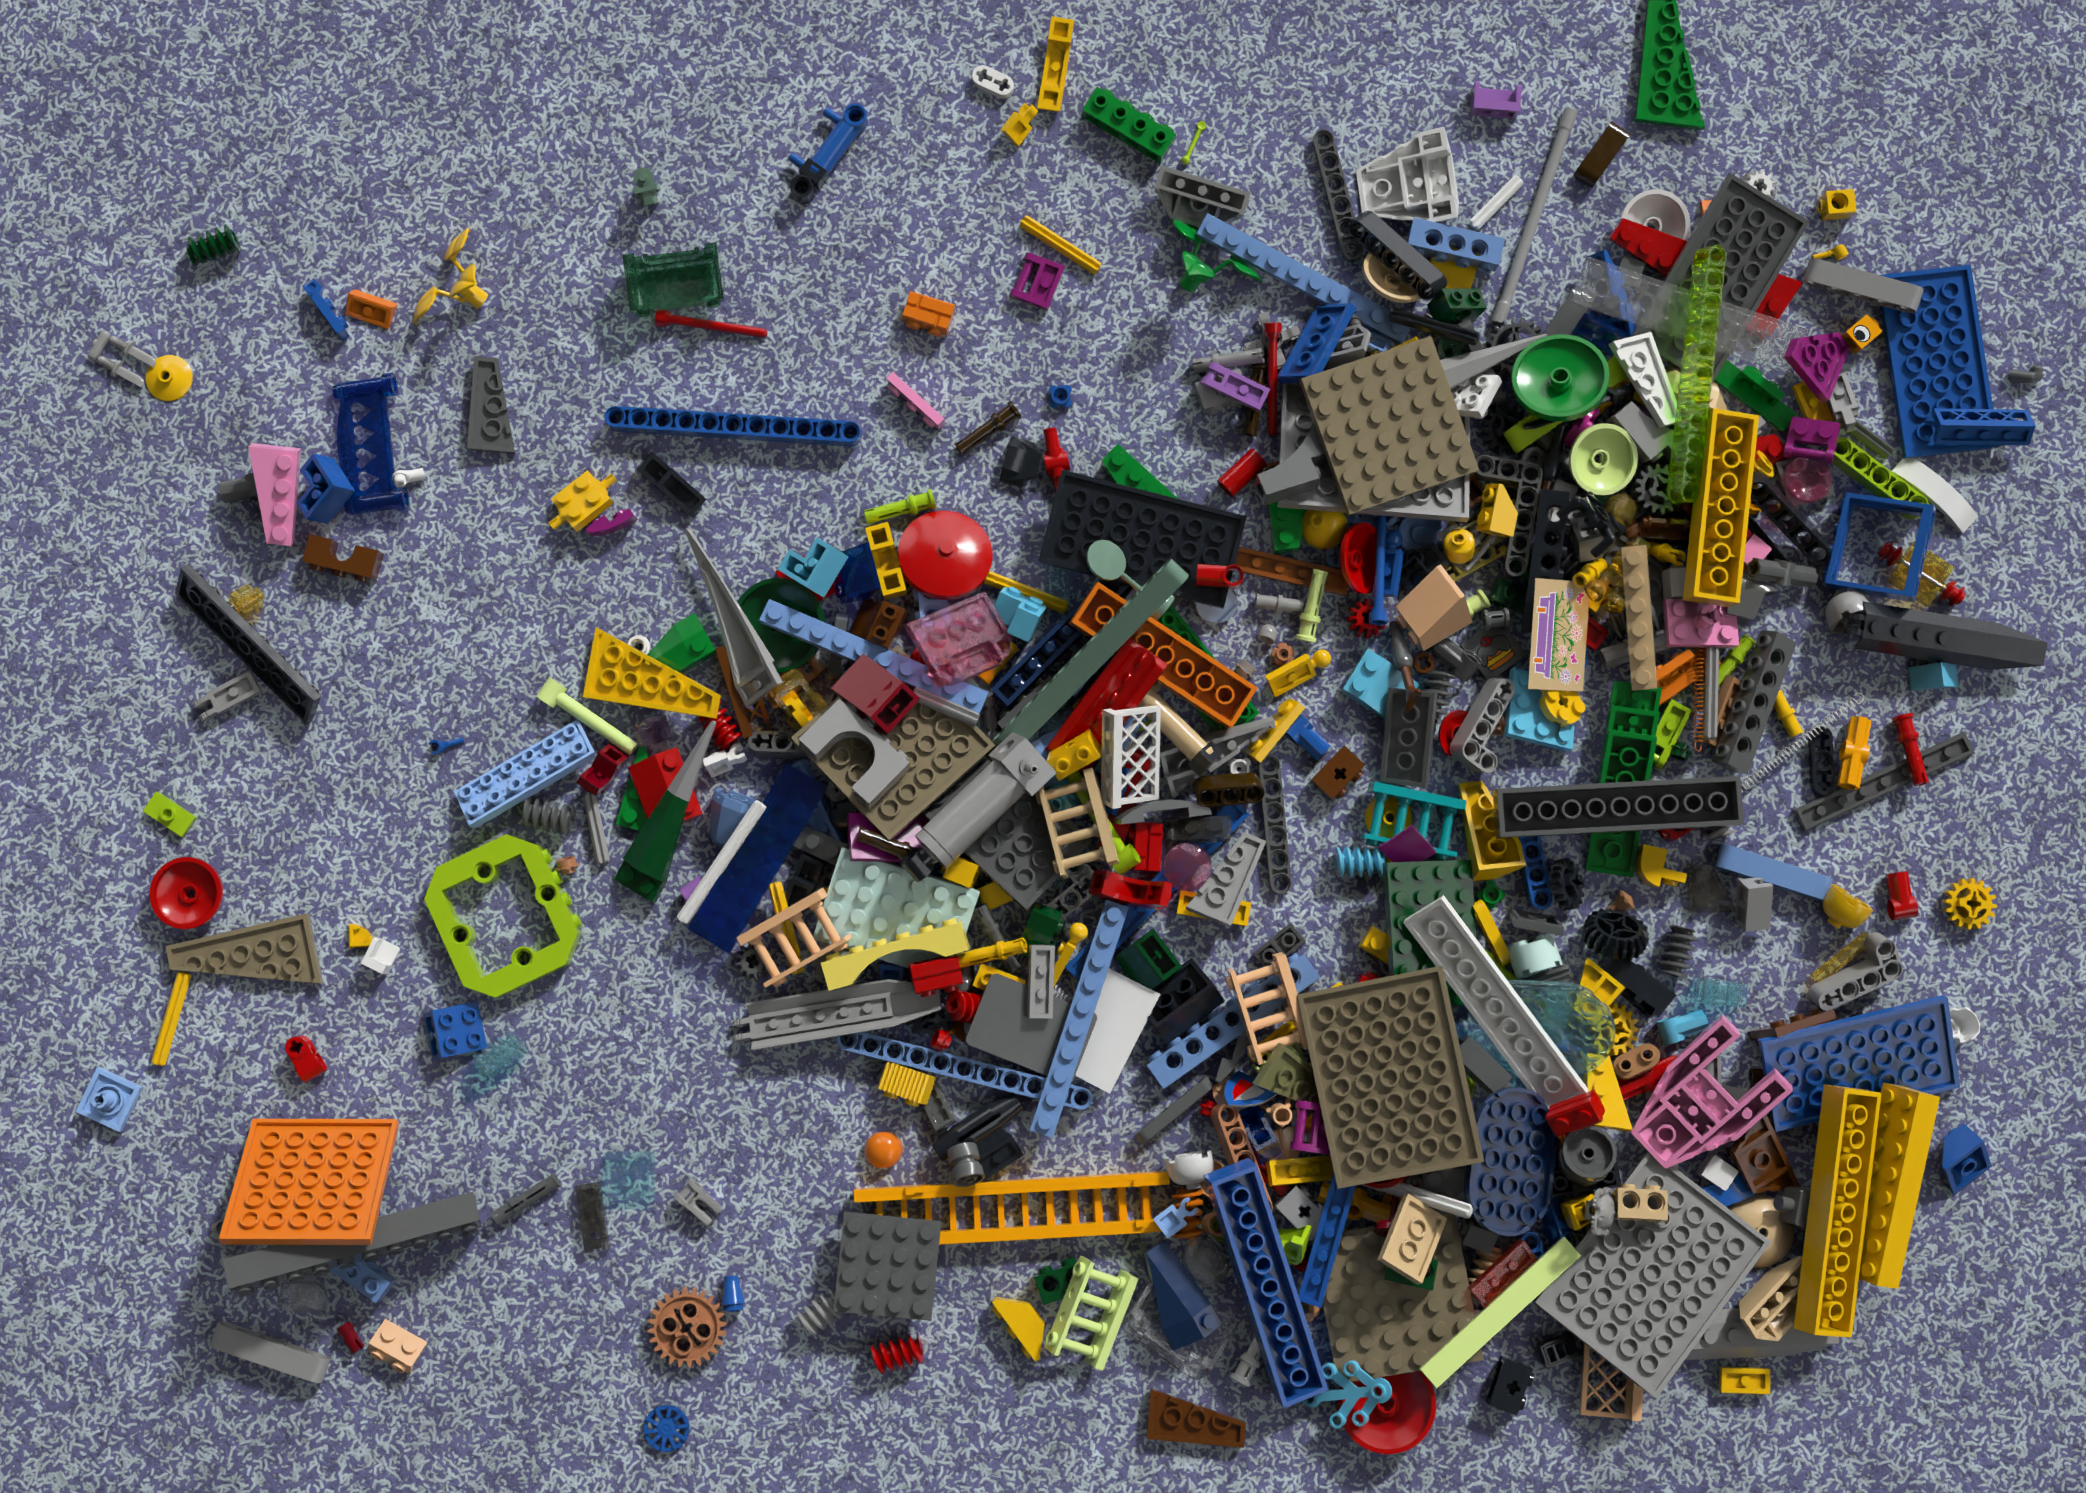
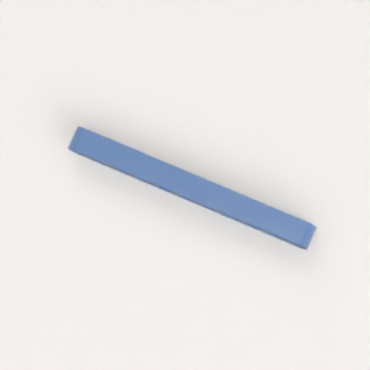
M867 1032L852 1034L854 1042L851 1046H846L842 1043V1036H836L837 1045L846 1051L1040 1099L1047 1079L1038 1075L943 1051L936 1052L935 1049ZM868 1038H873L877 1041L878 1046L874 1052H869L865 1048V1042ZM891 1044H897L900 1047L901 1054L899 1057L893 1058L888 1054V1048ZM914 1050H920L924 1053L922 1063L916 1064L912 1061L911 1054ZM938 1056H944L948 1061L947 1067L943 1070L935 1067L934 1060ZM959 1063H969L971 1072L968 1075H961L958 1072ZM984 1068H991L995 1073L994 1079L991 1081L983 1080L981 1071ZM1007 1074L1017 1076L1018 1083L1016 1086H1006L1004 1078ZM1033 1079L1041 1083V1090L1037 1093H1032L1027 1088L1028 1082ZM1070 1084L1064 1106L1082 1110L1088 1108L1092 1102L1090 1091L1084 1087ZM1083 1091L1088 1095V1100L1085 1104L1079 1105L1074 1101V1096L1077 1092Z

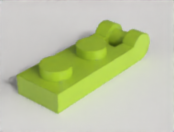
M1672 699L1668 701L1657 726L1656 746L1661 748L1662 751L1660 755L1654 754L1653 763L1659 769H1662L1673 749L1671 745H1675L1692 712L1691 709Z

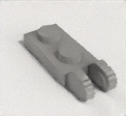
M247 671L207 692V695L199 698L192 704L197 709L204 707L210 702L212 703V709L199 715L202 722L262 693V690L252 671Z

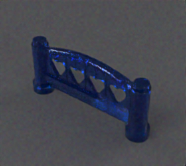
M393 372L384 373L381 377L342 382L333 385V396L341 402L337 420L339 464L355 490L344 504L346 513L357 515L397 509L398 512L409 510L410 498L406 487L396 488L392 481L395 469L387 397L398 395V383ZM355 403L371 409L358 422L353 421L354 413L352 412V406ZM357 426L374 432L373 435L360 445L355 443L357 436L354 434V429ZM359 449H364L376 455L363 468H359L357 465L359 458H357L356 453ZM361 472H367L379 478L365 491L360 490L361 481L359 480V474Z

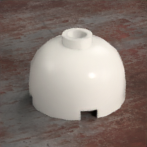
M1207 1150V1155H1202V1151L1175 1155L1173 1161H1170L1169 1157L1164 1158L1165 1167L1170 1179L1178 1185H1186L1187 1190L1200 1188L1201 1182L1205 1181L1203 1175L1213 1172L1214 1169L1212 1150Z

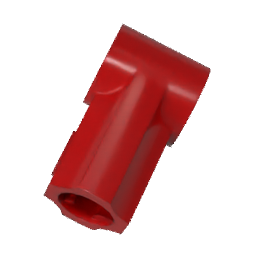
M1197 565L1196 586L1224 587L1235 590L1243 583L1244 572L1238 565ZM1230 572H1236L1240 579L1235 583H1231L1227 580L1226 575Z
M1908 871L1885 874L1889 894L1887 910L1890 919L1900 920L1917 917L1919 911L1916 898L1912 896Z

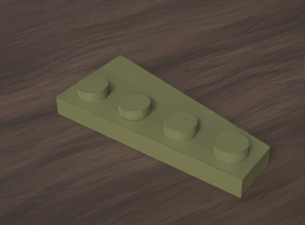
M1278 1043L1253 1081V1084L1293 1100L1320 1103L1313 1068L1285 1045Z

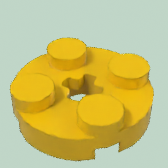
M793 689L786 691L780 696L801 727L813 719L812 714Z
M1540 690L1542 697L1539 699V705L1544 716L1550 722L1556 721L1561 724L1559 726L1566 727L1578 721L1581 714L1585 711V704L1581 701L1577 691Z

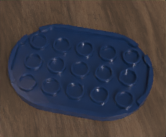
M1518 1087L1502 1088L1491 1093L1480 1104L1475 1113V1119L1484 1162L1466 1165L1464 1195L1466 1203L1472 1205V1217L1487 1231L1504 1236H1516L1531 1230L1530 1227L1537 1220L1543 1218L1552 1195L1558 1138L1553 1133L1546 1119L1547 1112H1549L1545 1104L1546 1101L1529 1089Z

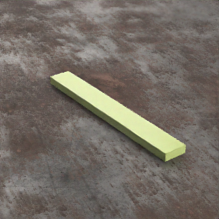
M1562 1237L1419 1368L1420 1371L1435 1388H1438L1581 1255L1565 1237Z

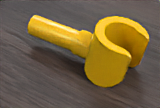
M1840 244L1831 250L1812 256L1814 259H1822L1834 255L1835 259L1839 261L1849 253L1846 247Z

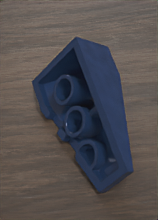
M1162 1239L1144 1253L1150 1282L1153 1283L1156 1298H1154L1155 1306L1159 1309L1160 1329L1172 1350H1177L1202 1340L1222 1325L1213 1306L1166 1240Z

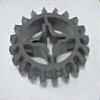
M1512 317L1511 324L1508 325L1503 320L1502 329L1498 326L1494 327L1497 334L1489 333L1488 337L1492 341L1485 342L1487 348L1501 345L1503 340L1510 335L1508 343L1521 340L1519 333H1524L1531 337L1545 333H1541L1542 328L1540 326L1534 327L1535 323L1532 320L1526 324L1525 318H1521L1519 323H1517L1516 319ZM1516 355L1510 357L1513 359L1514 363L1517 359ZM1501 362L1492 367L1494 373L1499 372L1500 378H1504L1507 375L1508 380L1512 381L1513 366Z

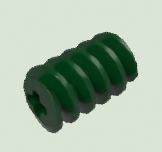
M227 224L223 225L224 232H221L216 227L215 235H212L207 230L206 238H203L200 233L197 234V241H194L191 236L188 237L186 248L194 266H198L199 261L203 264L207 263L208 258L212 261L216 260L217 255L221 258L225 257V251L230 255L234 254V248L238 252L241 251L236 234Z

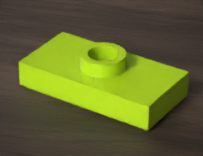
M158 791L154 793L143 809V812L181 837L186 836L198 818Z

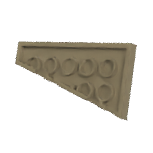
M308 913L165 946L170 970L324 984L310 915Z

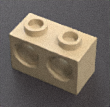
M1621 1184V1188L1614 1190V1206L1616 1211L1614 1220L1665 1222L1668 1220V1190H1660V1186L1646 1185L1645 1189H1636L1634 1184ZM1624 1196H1629L1633 1199L1634 1205L1632 1208L1624 1206L1622 1201ZM1649 1197H1653L1658 1201L1657 1210H1653L1648 1206L1647 1200Z

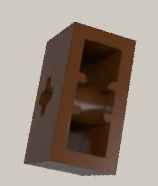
M1344 745L1309 782L1329 801L1334 797L1338 800L1347 791L1345 786L1350 781L1355 783L1364 774L1361 769L1365 764ZM1334 770L1337 772L1339 770H1342L1344 772L1342 774V777L1344 779L1339 778L1338 780H1336L1334 778V776L1336 775Z

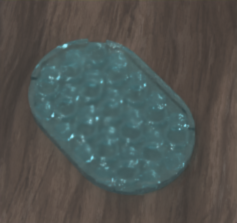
M1507 980L1577 1075L1590 1072L1605 1061L1614 1043L1615 1023L1608 1006L1593 995V991L1569 982ZM1469 1012V1036L1506 1071L1514 1072Z

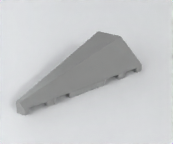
M1268 717L1233 726L1229 729L1199 735L1207 744L1212 741L1223 752L1214 764L1200 776L1187 765L1190 760L1172 742L1160 745L1159 764L1171 797L1178 796V792L1188 785L1192 786L1195 779L1203 776L1208 771L1211 773L1241 752L1240 749L1250 742L1254 743L1257 741L1259 736L1270 728L1274 729L1276 727L1274 719Z

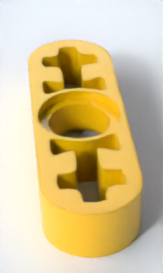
M1483 900L1475 902L1472 906L1475 911V919L1496 961L1501 967L1511 963L1509 950Z

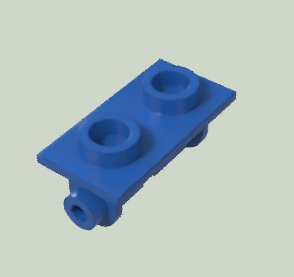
M1559 1196L1551 1197L1548 1209L1541 1219L1544 1226V1234L1549 1244H1555L1562 1237H1565L1567 1240L1570 1239L1571 1231L1567 1227L1565 1218L1561 1217L1558 1219L1557 1217L1558 1214L1563 1213L1560 1207Z

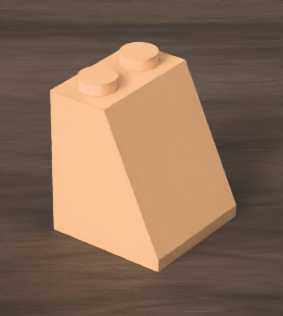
M1441 564L1431 571L1396 606L1399 615L1396 617L1398 624L1402 629L1407 628L1409 631L1407 634L1414 645L1418 644L1423 651L1472 623L1465 595Z

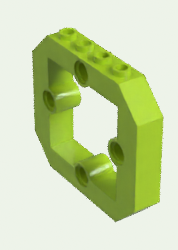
M505 834L436 867L424 900L464 987L495 998H501L570 965L582 934L579 927L583 925L578 914H573L570 905L573 904L567 892L563 893L560 886L563 883L562 878L557 870L553 871L550 864L553 859L547 848L543 849L542 846ZM522 857L536 886V900L545 906L560 941L539 951L527 946L518 947L511 954L512 964L485 976L471 946L476 939V932L472 926L461 924L447 891L473 879L484 884L494 883L500 876L499 867ZM488 865L491 869V874L487 878H483L481 869ZM548 888H552L555 893L550 901L544 898V892ZM461 929H464L467 934L463 942L457 939V933ZM524 952H528L530 955V962L527 965H523L520 961V956Z

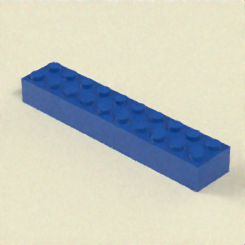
M1249 1158L1203 1175L1275 1399L1283 1408L1328 1391L1257 1165Z

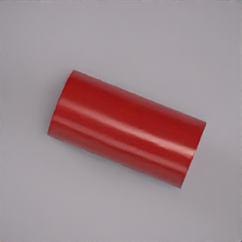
M1251 448L1217 480V483L1227 495L1233 498L1267 464L1262 456Z

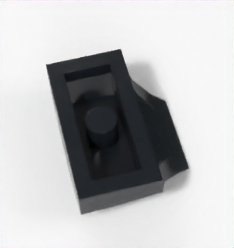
M1012 436L999 482L1022 488L1025 482L1036 478L1043 454L1036 448L1034 442Z

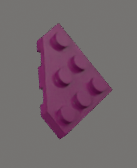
M1838 332L1799 337L1790 340L1784 359L1820 402H1827L1830 400L1850 346Z

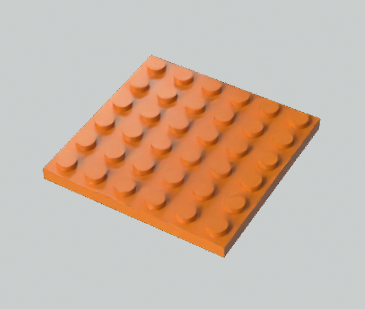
M253 1119L220 1232V1244L372 1245L398 1133V1119Z

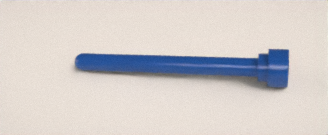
M1382 515L1377 516L1374 607L1369 612L1368 620L1369 624L1377 626L1388 623V613L1383 608L1386 517Z

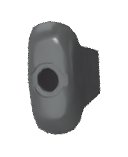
M1742 576L1740 603L1726 607V613L1737 616V622L1745 624L1749 619L1753 620L1756 618L1764 596L1775 594L1778 591L1770 583Z

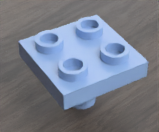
M97 1067L75 1112L121 1132L143 1087L106 1069Z

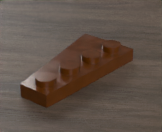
M1150 1388L1147 1439L1244 1448L1245 1421Z

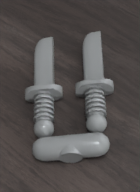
M102 331L98 338L92 342L88 358L91 361L97 360L99 365L111 370V376L117 377L119 375L142 388L144 380L139 375L124 368V362L119 360L115 363L100 355L109 341L110 344L123 350L122 355L125 357L131 355L153 368L156 360L151 355L136 348V342L130 340L127 343L116 336H111L108 331Z

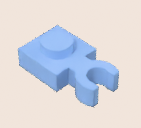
M1189 1197L1182 1200L1180 1208L1176 1209L1172 1204L1153 1219L1167 1239L1188 1224L1184 1219L1185 1216H1193L1197 1213V1207L1192 1211L1186 1210L1185 1204L1191 1200Z

